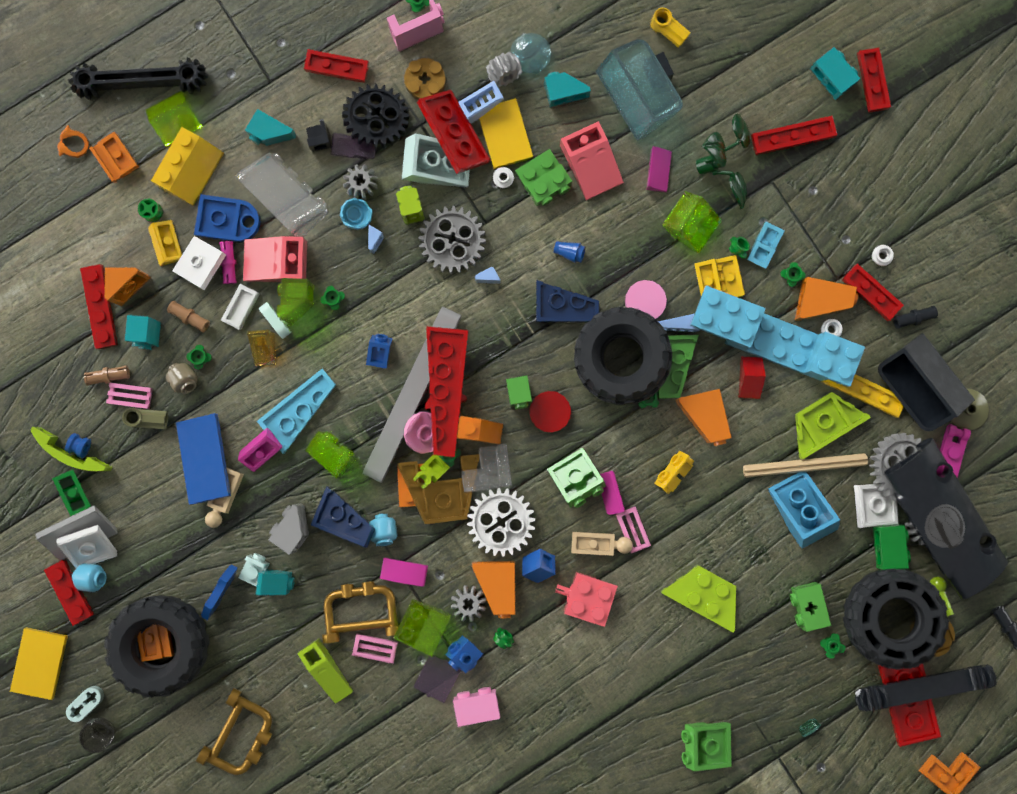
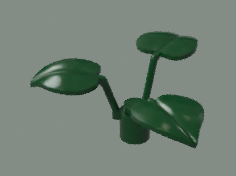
M737 113L732 119L733 131L737 137L736 142L725 148L724 140L719 132L710 134L702 145V148L710 155L697 159L696 168L700 175L710 172L713 175H729L732 192L741 210L747 198V187L744 178L739 172L718 170V168L726 165V151L740 143L743 148H747L750 145L749 128L741 115Z

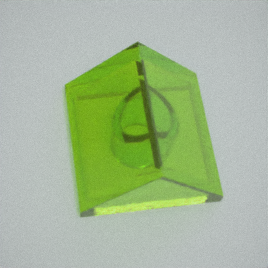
M182 91L146 109L150 124L165 146L174 141L181 127L191 132L202 127Z

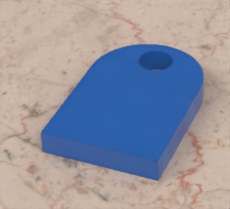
M200 194L194 231L195 236L245 242L246 239H251L257 234L260 228V216L255 207L249 202ZM248 217L254 218V225L250 228L244 226V221Z

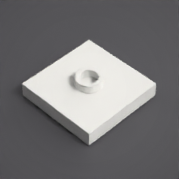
M194 236L174 267L173 272L205 290L226 254Z
M880 484L854 485L858 528L899 525L897 500H892L891 496L885 497V490H878Z
M99 525L57 538V545L75 568L83 563L96 564L117 556V550Z

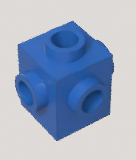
M461 636L458 641L453 642L449 646L448 652L445 655L450 659L448 664L456 671L461 669L464 673H467L476 666L477 660L483 653L467 638Z

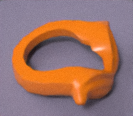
M67 125L60 135V142L57 146L59 156L65 154L75 158L82 157L89 148L87 137L79 131L71 130L70 126ZM78 136L83 139L84 148L80 152H72L62 143L63 140L67 137Z

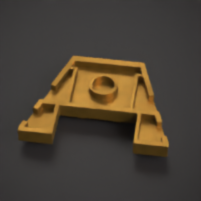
M479 454L460 456L462 478L436 481L435 483L431 482L425 489L421 488L424 483H420L419 478L416 481L413 480L418 473L417 461L397 463L424 524L467 519L473 484L477 473L476 469L480 458Z

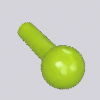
M933 577L930 583L939 590L940 596L945 601L948 608L947 616L953 615L954 613L945 593L947 588L946 581L942 577Z

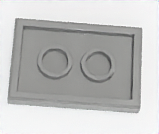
M94 505L36 533V539L61 561L67 557L57 545V538L99 525L107 538L118 532L117 528Z

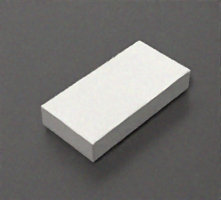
M239 284L221 321L241 330L260 294Z

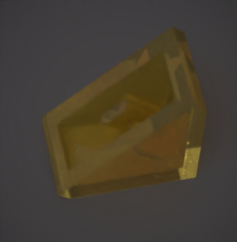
M270 330L248 331L247 335L255 366L276 365L275 333Z

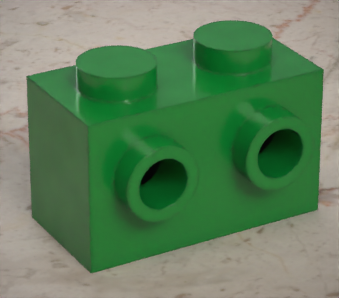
M905 525L873 527L876 568L881 570L909 568L908 563L911 561L910 552L907 550L909 534L907 529H905Z

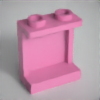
M429 0L431 12L400 26L395 15L387 17L391 36L399 52L443 32L442 24L445 23L444 13L439 3L435 4L434 0Z

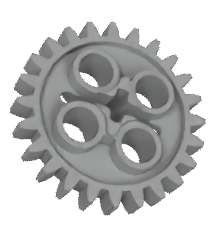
M445 206L444 213L437 209L436 217L429 214L431 221H423L427 228H420V232L424 236H419L418 239L424 243L420 244L419 247L420 249H426L422 256H429L427 259L428 264L434 261V269L440 265L442 273L446 268H449L450 274H452L455 268L458 273H461V267L468 271L469 263L473 266L476 265L474 258L481 259L478 251H485L480 246V244L486 243L485 239L480 238L485 235V231H479L483 227L482 223L475 224L478 217L470 218L471 211L463 214V207L460 208L459 212H456L455 206L449 212ZM443 223H449L451 228L445 232L440 229V226ZM463 229H468L471 231L469 237L463 238L460 236V232ZM435 234H440L443 237L451 239L452 236H455L456 241H453L452 244H449L448 239L436 237ZM442 242L445 248L442 251L434 250V245ZM459 242L469 243L470 246H469V247L464 246L463 244H461V243H459ZM461 248L465 251V254L462 257H455L453 252Z
M906 433L892 434L891 436L884 437V441L878 442L880 448H873L877 455L870 456L875 461L874 464L869 465V467L875 470L870 475L876 476L877 479L873 483H880L878 490H885V497L891 496L892 500H897L894 490L884 476V472L891 466L917 452L916 445L921 442V438L914 439L913 434L906 435Z

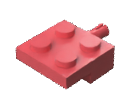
M576 572L570 588L557 584L556 588L558 589L555 590V593L567 596L564 614L605 627L617 585Z

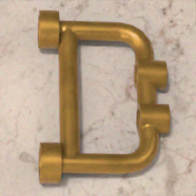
M374 581L363 582L362 587L354 588L353 584L341 585L340 590L330 592L324 600L326 634H322L323 643L339 642L340 632L385 627L386 636L403 634L402 625H398L394 593L384 585H375ZM373 594H384L386 596L387 619L334 625L332 603L335 599Z
M235 688L226 701V704L233 707L218 739L212 749L206 746L202 748L196 762L202 765L208 762L230 774L242 775L249 770L252 764L257 765L263 753L259 750L262 744L267 746L272 736V733L269 732L272 725V716L265 708L241 697L242 692ZM245 708L261 716L264 723L241 766H234L218 758V755L241 710Z

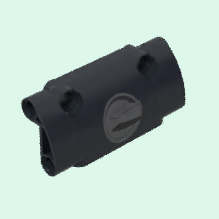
M928 438L916 445L917 452L888 468L884 472V476L894 490L897 501L942 574L950 581L960 599H967L990 585L1000 576L1009 562L998 546L996 538L990 533L954 474L953 467L946 461L934 439ZM944 465V471L937 474V468ZM987 536V540L980 544L981 538Z

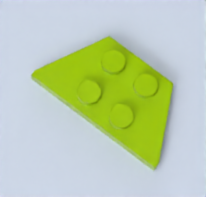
M828 393L795 414L799 458L801 460L805 459L870 419V415L858 410L851 403L842 400L835 393Z
M697 565L686 575L681 576L676 582L661 591L662 594L734 633L736 586Z

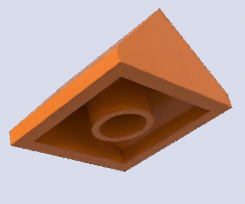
M135 267L105 268V298L112 303L123 306L151 277Z

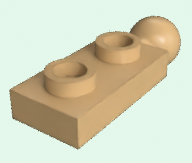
M227 468L231 496L208 501L207 506L213 508V511L209 512L205 517L207 526L216 528L222 523L221 512L229 513L244 474Z
M572 532L571 553L614 556V549H617L622 554H627L633 548L632 541L627 537H621L618 541H615V534Z

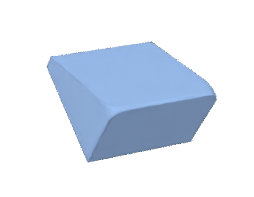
M369 225L368 249L371 253H375L383 241L384 235L381 231Z
M490 267L475 275L477 283H500L494 267Z

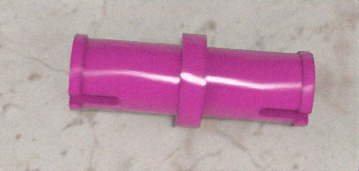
M233 241L219 242L221 252L226 254L220 264L223 272V284L237 283L235 274L237 261L234 260Z

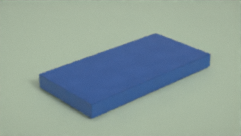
M214 413L176 422L189 505L231 496L218 414Z

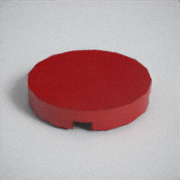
M547 391L540 393L534 398L530 405L529 414L536 428L543 432L552 433L561 430L567 425L571 415V408L563 395L558 392Z

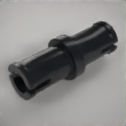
M935 306L921 310L913 309L910 310V313L894 316L893 323L896 329L909 325L917 326L923 321L938 318V311Z
M1004 605L998 606L991 613L1000 624L1002 633L1007 635L1014 649H1017V623L1011 619Z

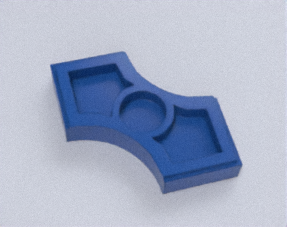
M232 564L231 566L229 565L219 578L211 596L204 604L201 617L208 621L218 608L225 592L235 578L237 567Z

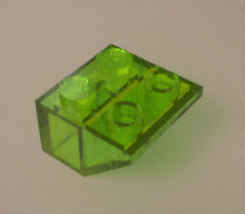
M685 191L662 226L671 236L696 253H700L722 219L702 196Z
M281 279V284H278V296H281L280 305H277V317H280L281 322L287 326H292L313 307L314 285L308 279Z
M318 431L305 451L335 478H340L355 462L356 459L353 457L355 453L346 445L340 446L337 443L339 439L330 431Z
M412 599L394 639L432 657L452 614L433 605Z

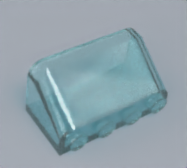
M637 39L611 50L596 70L598 77L637 141L648 136L682 109V99L649 44L644 40Z

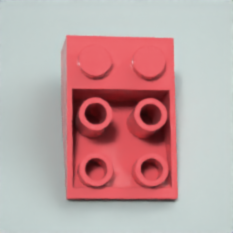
M599 121L561 138L560 147L586 201L624 183L608 139Z
M281 236L245 240L243 281L306 283L307 241L304 237Z

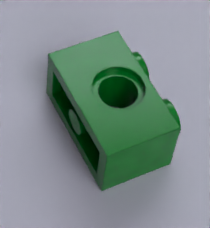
M74 470L52 478L70 517L91 507Z

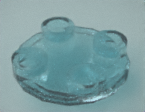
M527 33L518 37L512 44L510 51L518 57L522 71L533 74L540 73L549 63L551 57V49L547 40L534 33Z

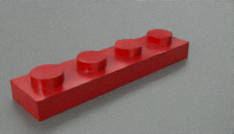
M832 115L753 133L751 139L755 155L835 138L837 131Z
M102 264L80 268L95 349L99 350L118 346L111 304L105 298L104 267Z

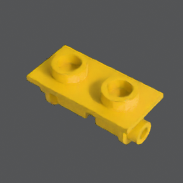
M679 451L671 458L665 470L659 473L654 484L661 487L667 494L674 492L681 482L677 475L680 474L685 477L693 467L694 460L689 455Z

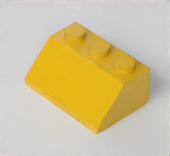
M181 127L151 182L194 206L224 152L200 136Z

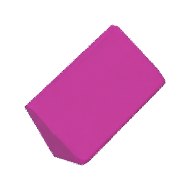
M655 146L652 147L646 190L667 192L672 151Z
M266 428L239 452L238 461L255 472L282 448V445L273 433Z
M614 472L601 473L600 475L606 485L603 488L602 498L607 514L624 512Z

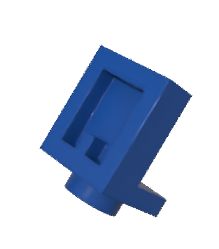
M384 334L372 335L368 345L366 365L387 369L390 346L393 339L388 338Z

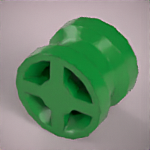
M144 199L138 205L139 215L147 221L157 222L162 218L163 209L153 199Z

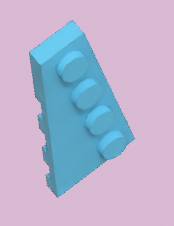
M321 369L257 421L263 430L268 428L282 445L280 451L283 454L286 453L335 388L336 384L325 370Z

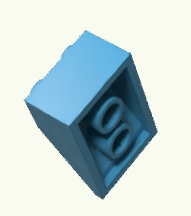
M799 472L768 488L789 531L802 549L838 530L840 518L807 472Z

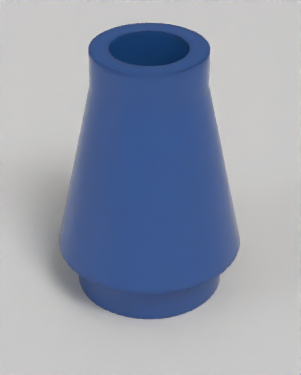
M556 241L553 253L574 263L582 262L586 247L582 246L581 243Z

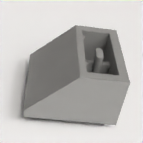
M302 503L289 505L282 513L283 520L279 524L276 523L269 532L271 537L268 540L289 555L297 552L309 536L305 507Z

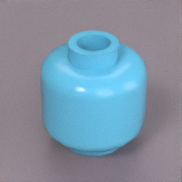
M388 514L376 515L375 519L369 522L375 527L371 541L376 543V546L393 544V541L397 538L395 519L388 517Z
M83 563L72 574L74 586L80 591L96 592L105 585L107 579L104 569L100 565Z

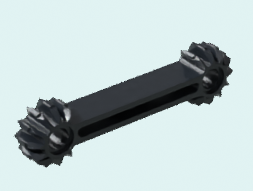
M187 57L185 63L179 60V67L98 71L95 65L89 66L87 63H83L82 68L75 65L77 71L70 72L73 78L68 79V82L72 85L70 87L72 92L76 93L79 98L85 97L87 100H91L92 95L99 98L97 92L101 90L180 86V90L183 93L188 90L193 95L194 89L201 92L200 86H207L204 79L208 78V74L205 72V66L200 64L199 60L194 59L192 61ZM189 73H194L192 78L186 79ZM90 78V82L84 85L85 80Z
M990 665L969 666L953 671L862 687L855 691V700L859 710L875 711L897 705L992 688L997 685V677L993 667Z

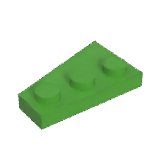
M699 335L668 336L672 348V365L666 382L658 390V399L681 397L689 364L692 360Z

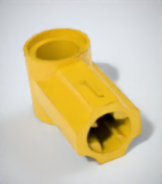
M667 8L657 9L650 23L653 31L663 34L678 48L691 33L672 17V13ZM657 18H663L666 23L658 22Z

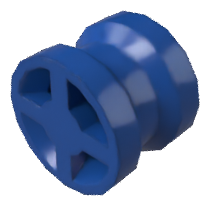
M73 433L67 440L65 452L69 454L75 453L77 457L84 458L91 447V439L81 438L79 434Z

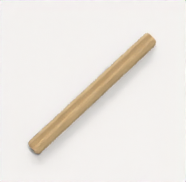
M854 454L744 465L743 474L747 478L868 465V457L866 454Z

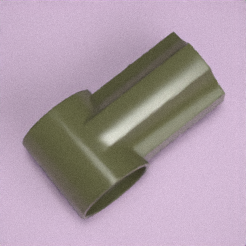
M135 408L125 410L122 415L124 424L135 428L166 430L169 419L168 411ZM136 412L139 419L133 424L130 417Z

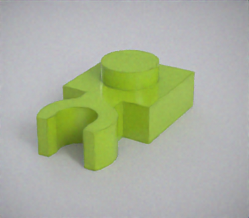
M432 455L420 467L422 471H419L413 480L416 481L418 478H422L424 484L421 488L425 489L431 483V480L435 483L450 467L439 456Z

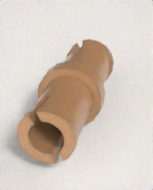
M172 301L167 308V312L181 319L182 323L190 324L201 332H205L210 325V321L197 315L195 310L187 309L176 301Z
M127 365L111 369L104 367L99 371L84 373V381L87 386L103 382L109 384L114 380L130 378V371Z

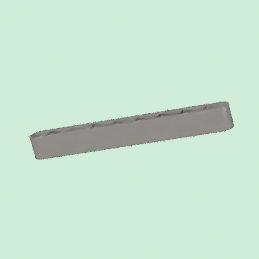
M442 307L432 327L456 329L462 315ZM427 338L363 470V475L380 483L385 479L404 439V428L407 421L416 414L430 385Z

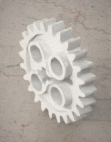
M498 488L497 494H494L490 489V496L488 497L482 493V501L475 499L478 506L470 507L474 514H468V517L473 519L472 522L467 523L468 526H473V529L468 533L476 535L472 541H480L478 548L485 545V553L493 549L494 556H496L498 551H501L502 556H505V550H508L513 555L514 547L520 551V543L527 545L524 538H532L528 530L535 529V527L530 525V522L535 521V518L529 517L534 511L526 509L530 503H522L524 496L516 498L517 491L509 495L508 488L505 490V493H501L500 488ZM506 501L509 503L510 510L507 513H501L498 510L500 502ZM514 510L517 511L516 515L505 521V527L499 525L491 532H485L486 529L497 523V517L504 518ZM489 513L493 518L492 523L489 525L483 524L481 522V515ZM513 519L521 521L522 526L519 530H512L510 528V522ZM495 531L503 532L504 540L495 542L492 538Z

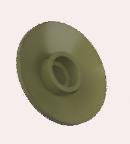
M967 389L975 399L970 404L973 407V412L970 413L967 407L958 417L950 422L959 429L974 430L985 423L989 407L981 393L976 390Z

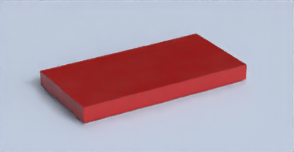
M452 90L420 98L416 102L456 174L488 164L491 161Z
M923 663L912 669L900 670L878 665L883 684L926 676ZM932 699L888 707L898 746L902 747L941 737Z

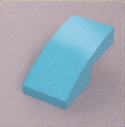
M765 221L747 260L767 268L785 230Z

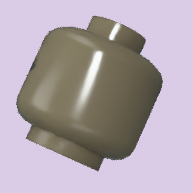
M174 363L166 373V380L174 392L188 394L196 388L198 377L189 364Z

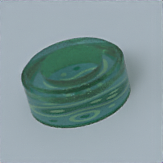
M812 718L803 723L798 728V731L802 737H806L815 732L820 727V724L816 719Z

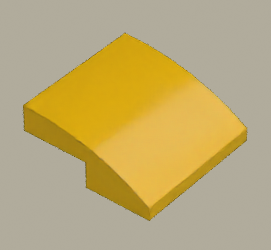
M737 255L694 263L701 296L706 285L735 297L745 296Z

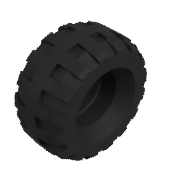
M632 307L610 308L593 316L582 328L574 348L575 368L583 385L598 399L615 405L637 404L650 398L660 390L671 370L672 348L663 326L650 314ZM622 337L635 340L643 350V363L634 374L625 377L612 374L604 363L606 347L613 340Z
M884 569L871 572L852 587L848 598L845 600L843 622L848 634L847 636L860 654L877 665L898 670L918 667L920 664L930 661L936 656L935 653L940 647H943L946 641L947 629L949 630L946 603L940 596L939 590L933 584L914 572L903 569ZM894 598H900L910 603L915 613V624L912 631L901 639H891L885 636L878 625V614L885 602Z
M150 596L128 605L113 619L109 626L108 636L105 637L104 647L107 651L105 660L107 666H110L113 672L112 677L117 683L121 682L125 690L133 694H141L142 697H163L184 688L200 673L208 656L209 635H207L206 624L203 618H200L192 605L173 596ZM152 625H160L167 628L173 634L176 641V653L173 660L167 664H158L152 660L142 662L137 638L140 631L142 634Z

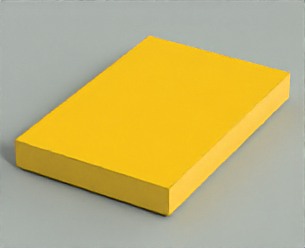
M516 98L497 104L479 118L493 169L533 159Z
M24 628L10 692L49 700L54 699L68 636Z

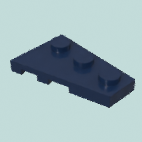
M536 280V322H589L593 316L599 313L598 300Z
M326 486L311 526L367 548L375 527L334 490Z

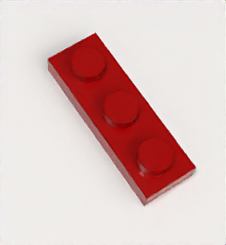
M880 48L860 50L857 53L868 113L888 110L891 104Z
M308 49L304 71L365 83L369 61Z
M858 263L842 278L846 285L857 287L856 293L887 321H890L904 306Z
M66 559L44 570L72 626L94 615L83 592L75 588L72 581L73 573Z

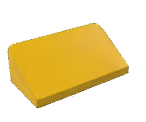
M172 220L151 223L148 229L159 266L179 261L182 252Z

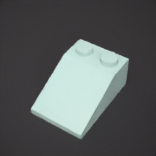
M415 133L405 139L403 180L425 184L468 187L470 170L456 174L437 138Z

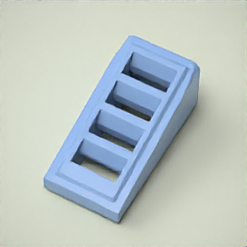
M493 81L458 103L471 124L499 104L504 98ZM491 90L496 96L494 99L489 94ZM486 95L489 102L485 103L482 97ZM478 100H479V102H480L481 105H482V106H480L479 108H478V106H477L476 103H475V102H477ZM473 106L474 111L471 112L469 107Z
M694 314L658 321L664 330L700 331V329L690 326Z

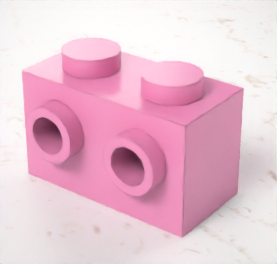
M490 687L478 689L477 693L470 694V691H463L457 693V696L453 699L458 727L500 719L496 689L491 690Z

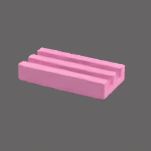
M109 383L110 391H108L107 395L109 397L106 403L150 409L153 388ZM115 388L147 392V396L115 392ZM114 396L146 400V403L114 400Z
M635 506L626 509L622 513L615 514L624 537L630 539L622 516L625 515L637 545V547L632 548L631 553L651 546ZM633 512V515L635 517V520L645 542L642 545L640 543V540L638 538V535L636 533L629 513Z
M357 633L352 655L394 663L398 641ZM364 640L392 646V649L359 643V641ZM358 647L389 653L391 656L386 657L358 651Z

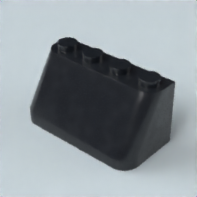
M923 333L908 342L878 366L879 375L919 427L925 431H933L953 420L975 401Z

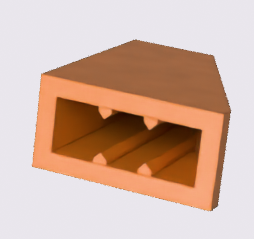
M806 277L802 280L795 320L801 321L853 308V305L855 306L858 300L857 287Z
M720 389L676 399L677 405L707 443L713 442L714 446L726 444V439L731 438Z
M460 416L457 438L500 444L503 424Z
M472 562L473 571L493 614L498 615V618H511V615L515 614V562Z

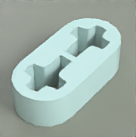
M268 302L259 307L261 313L282 339L291 333Z
M91 686L83 691L68 706L66 710L67 718L72 722H79L88 716L103 701L104 691L102 688ZM95 692L97 694L95 699L88 703L86 700L90 698V693ZM82 705L84 708L79 712L80 714L75 715V709Z

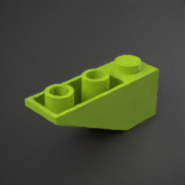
M320 638L297 653L309 673L335 704L354 692Z

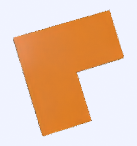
M961 752L949 768L931 754L918 771L944 793L960 794L981 767Z

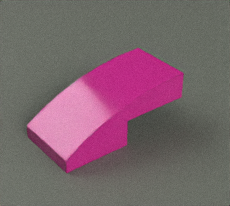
M383 558L380 579L423 587L425 586L428 565Z

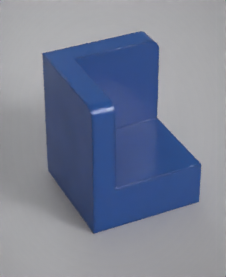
M538 549L523 557V577L539 583L555 575L554 555Z

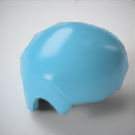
M352 198L341 206L340 218L346 227L360 230L371 222L373 212L366 201Z

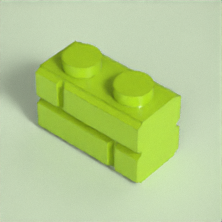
M412 186L400 188L396 196L404 223L408 225L423 221L425 218L417 188H412Z

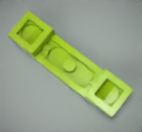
M32 426L30 430L36 441L47 453L66 465L87 471H111L113 468L96 457H87L84 461L73 454L65 452L64 449L55 445L59 437L41 427Z

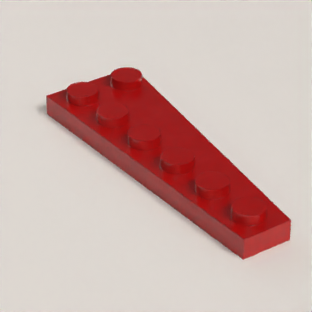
M427 326L433 455L455 457L468 330Z

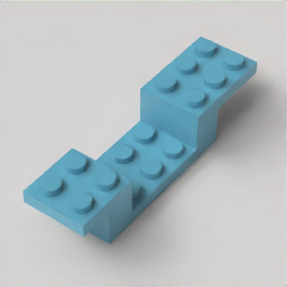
M707 285L705 286L690 326L726 339L725 344L819 381L829 379L847 387L851 386L865 349L864 346L828 332L816 334L764 314L766 308Z

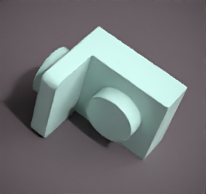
M260 554L247 555L246 563L239 575V579L257 587L258 573L267 570L270 563L266 562V558Z

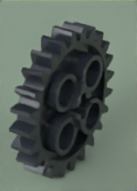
M375 83L372 89L369 84H366V90L358 87V93L352 91L351 97L346 98L347 104H343L342 118H344L343 126H347L346 133L352 132V140L358 137L359 145L365 141L366 148L370 144H374L375 149H377L378 144L385 148L386 142L393 146V139L400 141V135H405V128H408L410 114H407L409 108L405 106V99L399 100L400 93L393 95V88L386 91L385 85L381 89H378L377 83ZM377 101V102H379L380 104L375 105V104H373V103H371V102ZM364 114L365 117H358L357 115ZM393 115L395 118L390 119L386 116ZM372 128H379L380 131H373Z

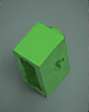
M522 376L506 379L510 407L515 406V410L528 408V404L532 402L528 377Z
M813 582L791 588L790 600L793 607H796L797 614L795 615V620L798 627L808 632L831 626L821 584ZM808 603L812 604L809 611L805 610L808 607Z

